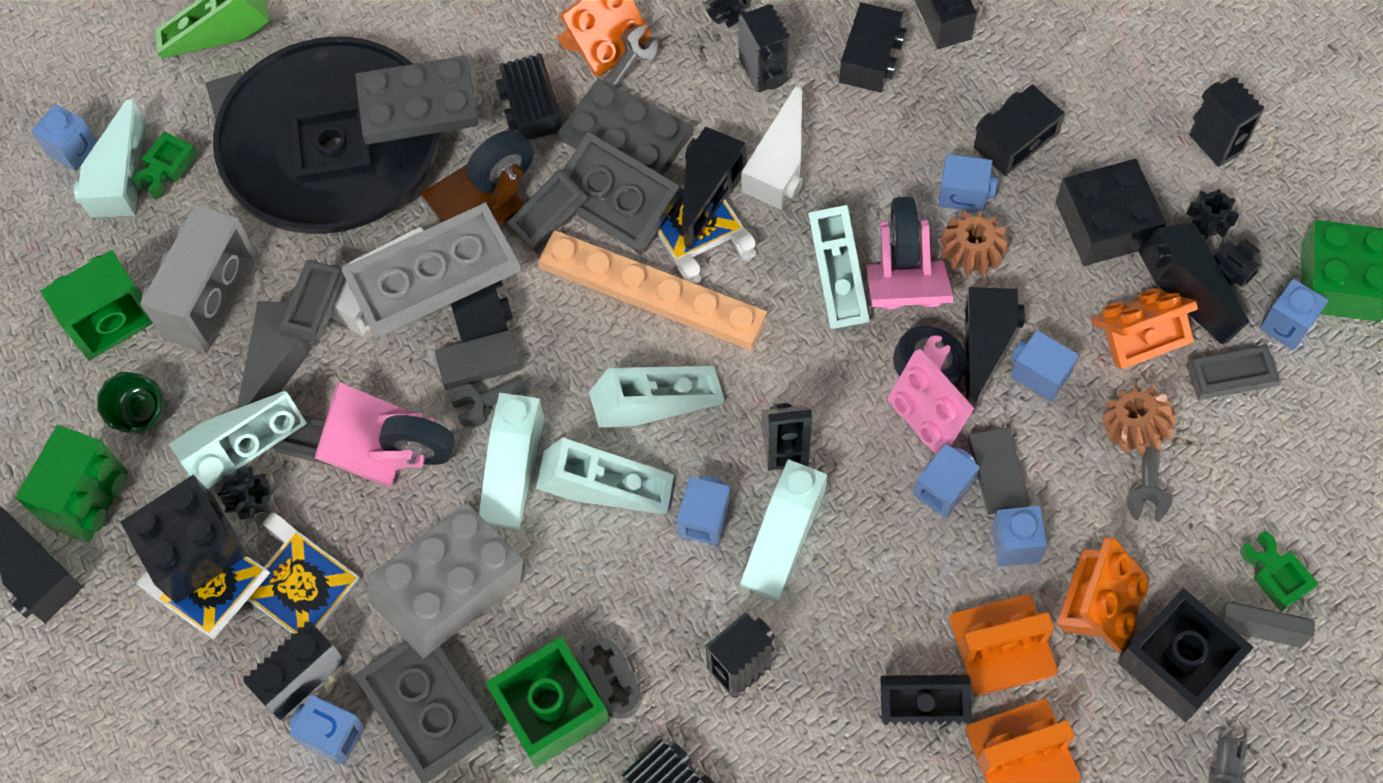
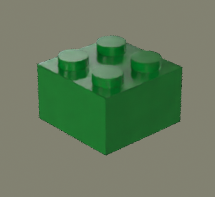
M1315 220L1301 243L1300 283L1329 300L1321 312L1322 315L1376 322L1382 321L1383 228Z
M113 250L92 258L86 265L66 276L55 279L50 285L40 290L61 327L89 361L153 324L140 305L142 301L141 291Z
M57 424L15 498L47 528L89 543L94 533L98 532L104 525L106 511L114 497L122 492L128 471L101 440Z
M562 637L557 638L485 682L535 769L610 722L606 707Z

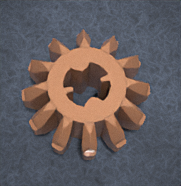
M980 209L975 217H971L966 210L960 214V219L951 217L947 223L946 230L942 232L940 243L943 246L941 253L943 259L951 260L950 267L952 271L962 267L965 268L966 277L971 275L973 270H977L984 277L989 267L993 269L999 267L1003 255L1007 252L1008 244L1005 241L1007 234L1005 227H996V216L986 220L983 218V213Z
M1135 384L1133 392L1127 394L1119 390L1118 400L1107 401V413L1103 414L1104 428L1107 430L1109 441L1113 446L1120 445L1121 450L1125 454L1137 448L1138 452L1144 456L1147 447L1151 446L1160 451L1161 440H1172V427L1175 426L1176 422L1175 412L1171 409V403L1166 394L1158 395L1153 386L1141 392V389Z

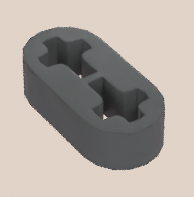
M599 638L591 641L583 651L582 660L585 671L597 695L606 707L608 714L617 719L631 717L640 707L641 695L617 645L609 639ZM602 651L605 656L613 655L609 658L612 673L607 676L599 664L591 665L596 661L595 653ZM618 682L624 693L632 692L628 696L629 704L622 707L619 702L610 703L615 698L611 684Z

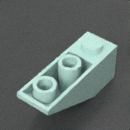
M283 391L203 421L169 443V446L189 476L194 474L208 489L222 480L224 475L233 473L306 425L307 422L288 393Z

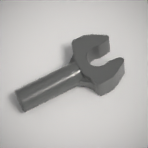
M634 25L622 33L621 39L625 46V52L604 79L605 82L618 87L637 60H653L657 54L659 39L648 37L641 48L638 45V40L644 34L646 26Z
M518 377L485 392L477 391L471 384H466L460 387L450 400L453 408L464 406L467 403L475 404L473 409L459 414L458 419L463 426L477 427L486 422L485 414L490 406L497 404L499 393L519 395L526 392L527 389L522 377Z
M1151 446L1146 448L1144 456H1142L1141 486L1138 489L1130 490L1127 496V507L1133 518L1138 520L1142 514L1143 501L1149 500L1156 507L1155 520L1160 522L1172 505V495L1158 487L1159 451Z

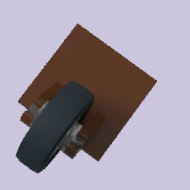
M507 130L497 133L485 140L473 152L468 164L420 193L421 197L441 222L486 202L500 227L508 222L524 205L517 195L518 181L532 163L534 156L533 148L518 131Z

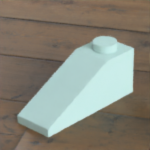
M126 100L81 165L79 181H76L74 184V196L76 202L82 205L90 218L135 216L138 191L131 181L133 176L140 171L145 119L134 100Z
M844 205L809 212L830 328L836 329L870 322L849 206Z
M714 366L608 368L589 391L599 428L637 426L722 405L725 401Z
M499 393L490 429L479 516L489 526L515 530L520 528L545 419L539 398Z
M562 437L544 451L536 489L572 501L664 515L668 513L674 474Z
M788 459L767 508L740 582L741 587L778 602L780 601L824 497L827 474Z

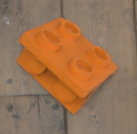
M578 0L561 13L560 18L566 30L557 38L563 49L582 54L593 75L601 76L614 66L625 52L621 35L627 28L634 25L646 26L644 34L638 40V45L650 37L651 32L633 0Z
M1157 288L1138 294V300L1127 304L1125 302H1116L1106 305L1102 308L1103 313L1091 317L1093 326L1105 329L1114 365L1119 369H1124L1193 343L1194 339L1187 313L1197 310L1198 306L1196 300L1181 297L1179 293L1162 292V289Z
M1105 537L1101 550L1082 549L1057 625L1064 632L1102 637L1115 651L1125 652L1129 638L1135 632L1136 616L1141 601L1148 592V576L1115 538Z
M1030 594L970 608L950 615L949 622L966 673L971 679V688L974 696L979 697L1055 677L1058 673L1048 644V639L1054 630L1049 612L1038 615Z
M1041 699L968 724L965 728L966 735L986 783H1078L1081 779L1068 749L1069 744L1075 738L1068 720L1057 723L1046 699Z

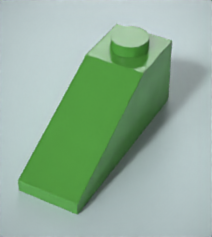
M196 0L155 29L157 55L161 58L242 41L254 32L260 31L270 22L267 0Z

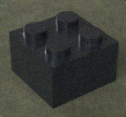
M1136 158L1062 179L1056 198V205L1083 266L1138 252V249L1158 228L1166 226V221Z
M194 474L120 522L154 585L175 604L191 595L246 556H249L215 497Z
M1183 587L1130 644L1117 663L1186 723L1254 647Z

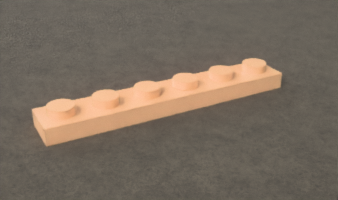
M554 230L538 259L539 269L750 351H752L767 320V311L556 230Z

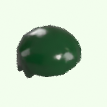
M127 371L119 372L107 379L97 394V411L105 424L110 428L124 433L143 434L146 431H151L160 423L166 411L165 394L155 380L145 375Z

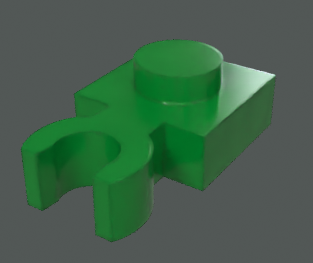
M164 131L142 158L147 169L138 171L133 176L131 182L139 192L147 183H152L147 191L156 200L163 194L165 190L164 182L167 178L177 182L197 157L198 152L193 145Z
M1266 531L1262 532L1257 538V541L1264 549L1263 553L1256 552L1248 542L1239 550L1242 558L1247 563L1258 566L1261 569L1253 579L1281 612L1312 592L1319 585L1291 550L1283 556L1277 553L1276 541Z

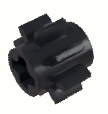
M706 0L705 2L710 18L717 24L725 22L728 28L739 22L738 17L746 13L745 9L751 5V0Z
M1220 189L1208 194L1200 191L1196 202H1191L1186 212L1187 215L1194 217L1192 223L1196 224L1201 235H1204V239L1217 234L1224 238L1230 226H1234L1239 217L1237 212L1231 211L1236 201L1235 198L1230 199Z
M1247 239L1241 240L1238 245L1229 240L1214 255L1230 286L1237 283L1243 288L1262 267V264L1255 258L1261 250Z
M252 467L239 468L234 474L224 475L223 479L226 483L222 486L221 492L218 493L223 505L226 507L224 512H238L240 520L254 518L255 513L266 512L268 510L266 504L271 494H273L266 480L267 475L265 473L253 475Z

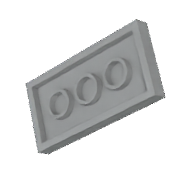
M486 202L341 268L375 339L521 271L518 260Z

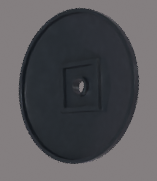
M323 37L289 45L270 54L251 67L235 83L224 99L217 115L213 133L215 163L221 179L234 200L251 215L269 225L305 234H328L355 229L374 222L399 207L419 188L431 170L437 156L441 132L366 145L362 134L355 73L411 65L413 63L400 53L373 41L352 37ZM336 137L341 139L339 144L333 148L322 147V144L328 138Z

